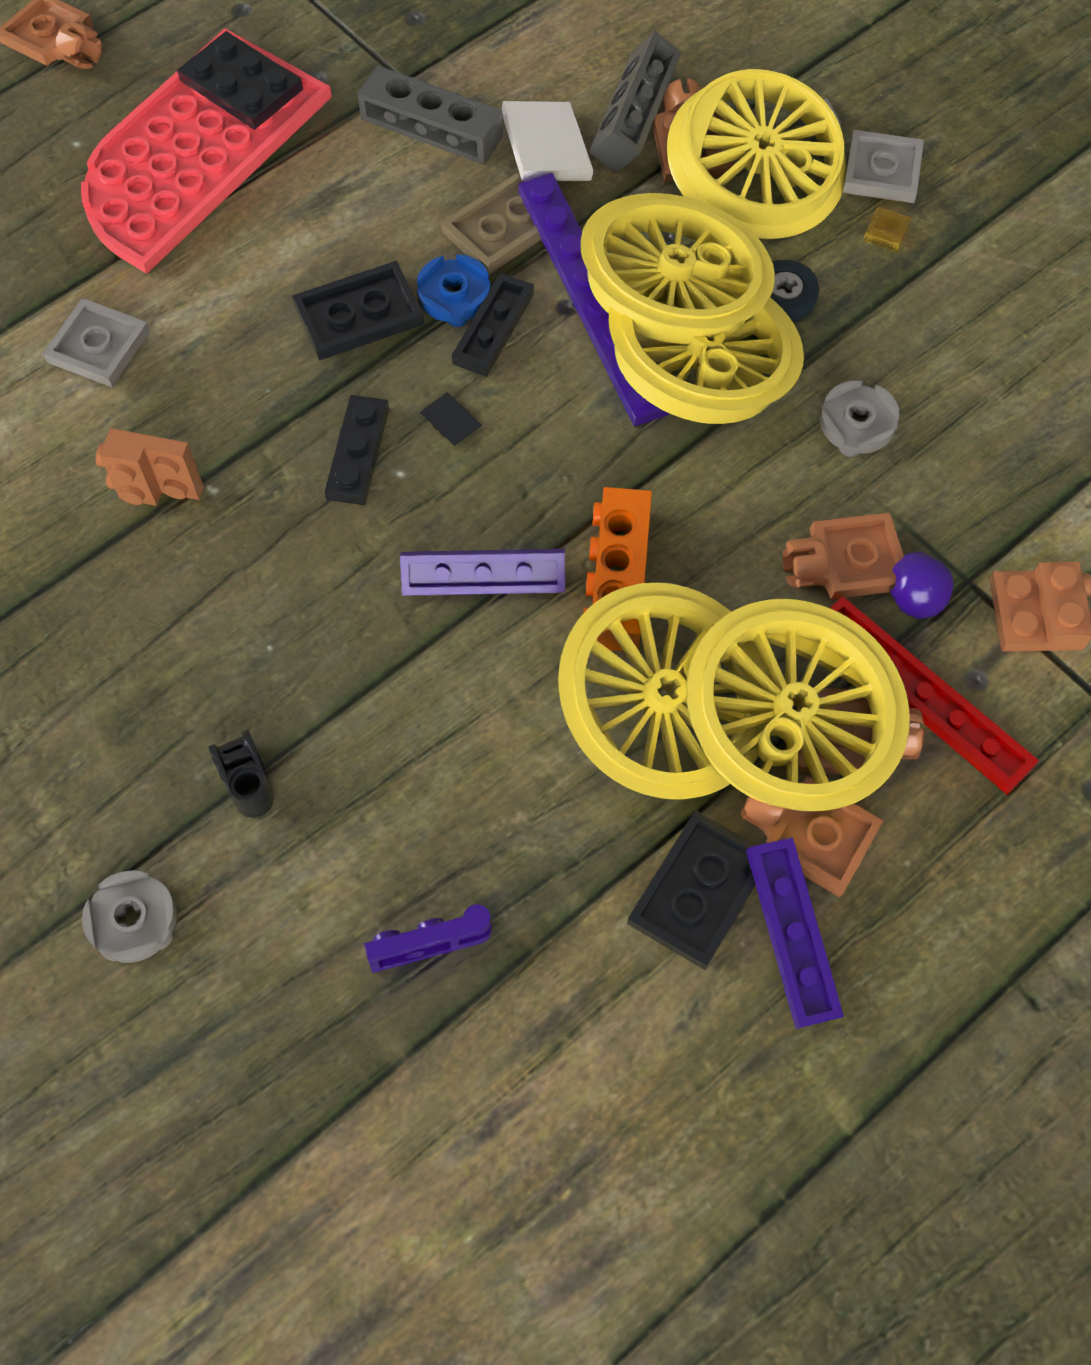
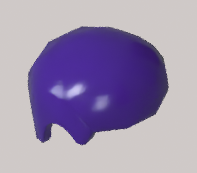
M923 552L906 554L895 564L892 571L896 576L895 587L890 590V593L895 598L894 600L901 612L916 619L931 618L944 610L952 595L953 576L941 560Z

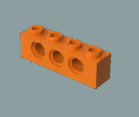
M603 487L602 503L594 502L592 526L600 527L599 537H591L589 561H596V572H587L585 596L593 597L592 605L613 591L645 583L652 491ZM619 531L626 533V535L618 536L613 533ZM612 566H619L624 568V570L613 571L609 568ZM631 619L621 622L639 651L641 632L638 620ZM606 630L598 636L597 641L609 650L623 651L610 630Z

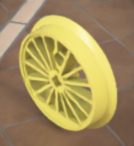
M747 69L731 72L713 80L705 88L693 94L679 108L671 123L667 138L669 168L682 195L710 204L730 214L749 228L758 239L786 238L812 229L833 211L843 193L847 165L843 134L836 116L828 104L814 90L799 80L782 73L761 69ZM746 99H755L756 118ZM732 100L739 114L725 102ZM764 101L776 104L768 126H766ZM781 107L792 112L789 117L773 129ZM714 112H716L726 122L713 117ZM798 119H801L806 124V126L785 132ZM709 130L721 136L706 135V132ZM814 135L818 142L798 141ZM702 148L726 150L704 158L700 157ZM811 155L824 156L825 164L815 159L812 161ZM740 159L719 179H714L707 171L709 168ZM743 168H746L749 174L740 195H736L723 187ZM807 172L824 178L823 184L821 186L817 185L806 175ZM755 173L760 174L762 203L745 198ZM770 175L773 177L786 203H772ZM799 186L808 196L798 199L792 187Z
M663 193L625 196L599 208L588 219L582 231L581 254L588 270L589 285L596 300L608 314L611 306L619 314H625L630 317L634 331L652 339L675 344H690L693 336H705L708 341H712L715 335L724 332L725 337L736 332L747 319L765 306L774 288L775 273L773 263L758 237L730 214L699 200ZM640 232H647L652 244ZM661 232L673 233V244L667 246ZM681 236L697 240L690 249L680 245ZM737 277L744 280L745 283L732 281L724 278ZM642 280L630 286L626 284L627 281ZM660 282L648 297L637 292ZM667 292L666 304L657 302ZM674 296L676 297L680 308L673 307Z
M737 277L724 278L732 281L745 283L744 280ZM642 280L627 281L626 284L630 286ZM660 282L637 292L648 297ZM667 292L657 302L666 304ZM674 296L673 307L680 308L678 301ZM769 298L765 306L747 319L733 334L725 337V333L721 332L715 335L712 341H708L705 336H693L690 344L668 343L639 334L634 331L630 317L625 314H619L610 306V334L614 343L616 360L625 379L651 404L677 417L708 424H728L749 419L766 409L770 403L780 399L789 392L801 374L804 352L800 335L790 317L772 298ZM752 334L756 335V337L759 339L739 341ZM767 354L769 355V358L756 355ZM684 367L677 377L670 374ZM693 369H695V385L685 381ZM760 373L769 374L771 376L768 378Z
M641 583L627 586L607 594L590 606L578 619L568 635L562 651L558 674L559 696L565 720L574 739L585 755L603 773L626 788L651 797L679 800L702 797L730 785L711 764L686 725L688 724L693 728L686 698L687 675L693 654L709 629L731 612L713 598L694 589L669 583ZM650 618H660L668 621L661 665L659 664ZM631 619L638 620L646 661L621 622ZM678 624H681L695 631L697 636L674 670H672L670 667ZM610 630L633 667L598 642V636L604 631ZM749 641L740 645L739 647L769 678L755 643ZM590 652L628 680L586 669ZM725 656L719 662V668H721L722 663H725L731 674L757 686L729 656ZM585 681L630 694L588 699ZM722 684L714 685V695L734 692L737 695V699L752 700ZM665 690L668 695L662 697L658 691ZM638 703L635 707L602 725L594 711V708ZM716 710L719 719L729 722L758 715ZM644 711L623 744L618 748L607 731L637 713ZM651 716L642 765L624 754ZM767 724L734 733L730 741L739 751L762 732ZM659 727L662 732L670 772L652 769ZM674 730L699 770L682 772ZM756 747L744 756L752 764L758 757Z
M771 599L745 605L730 612L709 629L698 644L690 662L687 675L686 698L690 720L700 745L714 768L731 785L753 799L772 806L799 811H827L846 807L866 798L880 788L892 775L903 756L909 735L910 714L907 694L900 674L889 655L874 637L856 622L835 610L812 602L794 599ZM749 641L755 643L769 678L739 647L740 645ZM769 643L785 649V679ZM796 654L810 660L801 682H797ZM725 656H729L757 686L719 668V662ZM817 664L832 672L814 688L808 685ZM839 676L856 687L855 689L826 697H818V694ZM714 681L752 700L714 696ZM866 698L871 714L824 708ZM716 710L758 715L721 725ZM830 723L870 727L872 729L871 744ZM767 724L762 732L739 751L727 737L730 734ZM770 736L782 738L786 742V750L777 749L771 743ZM827 738L864 756L865 761L862 766L856 769ZM814 746L844 778L832 782L828 781ZM755 747L758 756L765 762L762 769L744 757ZM799 750L802 752L815 784L798 783ZM786 765L787 780L769 774L771 766L779 767Z

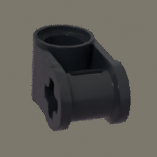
M249 729L242 732V737L219 747L215 744L208 746L222 781L225 782L238 811L242 815L251 818L267 813L273 805V791L262 768L263 762ZM249 787H259L252 795H242Z

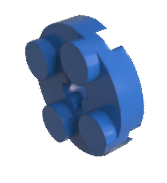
M456 254V259L445 261L444 256L437 257L421 269L417 279L419 305L431 317L448 322L453 327L464 326L469 319L474 318L491 289L489 274L485 266L478 260L466 255ZM457 285L461 286V290L457 292H450L446 288L447 286L453 288Z

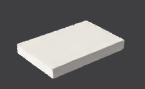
M503 101L502 117L522 181L553 173L556 181H591L593 167L570 102Z

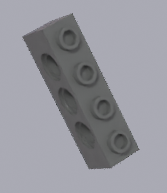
M656 31L650 34L631 52L589 150L591 155L615 173L619 172L641 153L682 53Z
M379 65L376 66L357 93L361 120L485 165L503 137L502 110Z

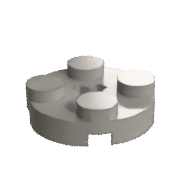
M848 381L834 387L825 398L819 415L820 427L825 437L833 445L839 447L840 452L845 456L855 457L860 453L866 454L878 451L889 444L895 436L899 419V407L894 397L886 389L875 385V389L862 386L863 381ZM856 412L859 416L866 415V421H855L852 419V413Z
M132 870L109 876L97 886L99 890L93 895L91 901L87 900L83 908L82 925L88 941L110 961L133 963L145 960L156 954L159 950L165 949L173 939V930L177 921L176 903L167 887L157 879L150 877L147 873ZM133 906L136 912L141 913V917L136 920V924L128 927L125 923H119V918L126 915V908Z

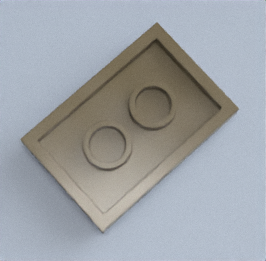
M519 171L441 222L442 233L465 255L481 262L489 275L542 240L518 193L519 183L524 182Z

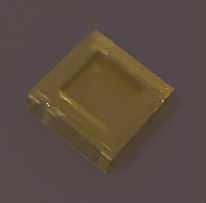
M877 207L863 241L898 252L912 218Z

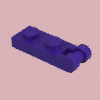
M475 904L465 910L463 917L445 922L442 918L429 919L421 922L417 926L418 929L401 934L398 930L385 931L375 935L373 941L364 943L372 973L474 946L486 942L491 937L490 912L485 906Z

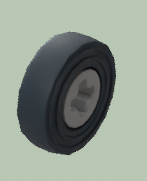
M789 259L773 261L775 282L770 298L786 312L792 322L805 318L814 309L818 298L819 285L817 277L810 268L800 262ZM781 286H782V288H786L787 290H791V293L786 294V292H785L784 289H780Z

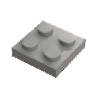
M853 129L843 193L914 203L918 190L924 140Z
M82 298L47 346L43 355L49 364L113 388L151 331L148 323L144 320Z

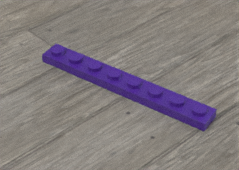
M553 173L519 183L518 193L539 231L543 244L633 426L636 427L669 415L668 412L663 411L643 398L628 383L618 366L614 343L609 329V314L596 300L589 285L588 270L581 254L582 230Z

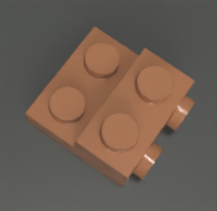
M110 428L104 443H100L97 448L96 464L98 467L106 469V485L109 489L116 490L119 499L133 505L144 503L157 506L162 493L175 499L191 498L200 500L204 485L187 442Z
M1039 562L1034 571L993 572L989 580L1001 652L1085 649L1091 640V609L1089 610L1087 598L1091 595V576L1089 573H1082L1080 562Z

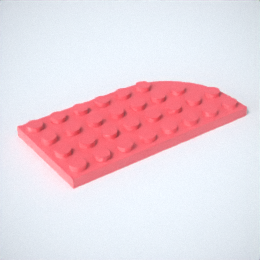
M224 28L206 46L227 31L301 78L303 90L254 130L181 82L178 72H175L99 142L87 161L88 171L85 181L81 182V197L89 224L94 233L111 252L148 274L332 98L329 85Z

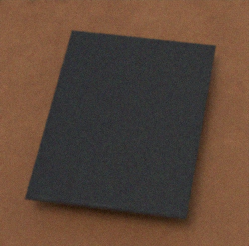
M448 392L420 411V414L433 425V428L438 430L454 446L482 426Z

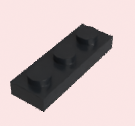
M500 273L454 350L452 364L487 377L534 295V284Z
M350 395L325 488L327 500L359 505L366 504L389 412L388 400Z

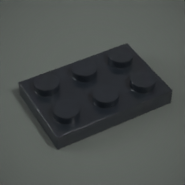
M227 31L177 69L181 82L254 130L303 90L301 78Z
M397 261L292 295L295 309L319 361L425 325L424 315Z
M695 810L628 917L627 924L703 970H706L756 886L746 850L757 845Z

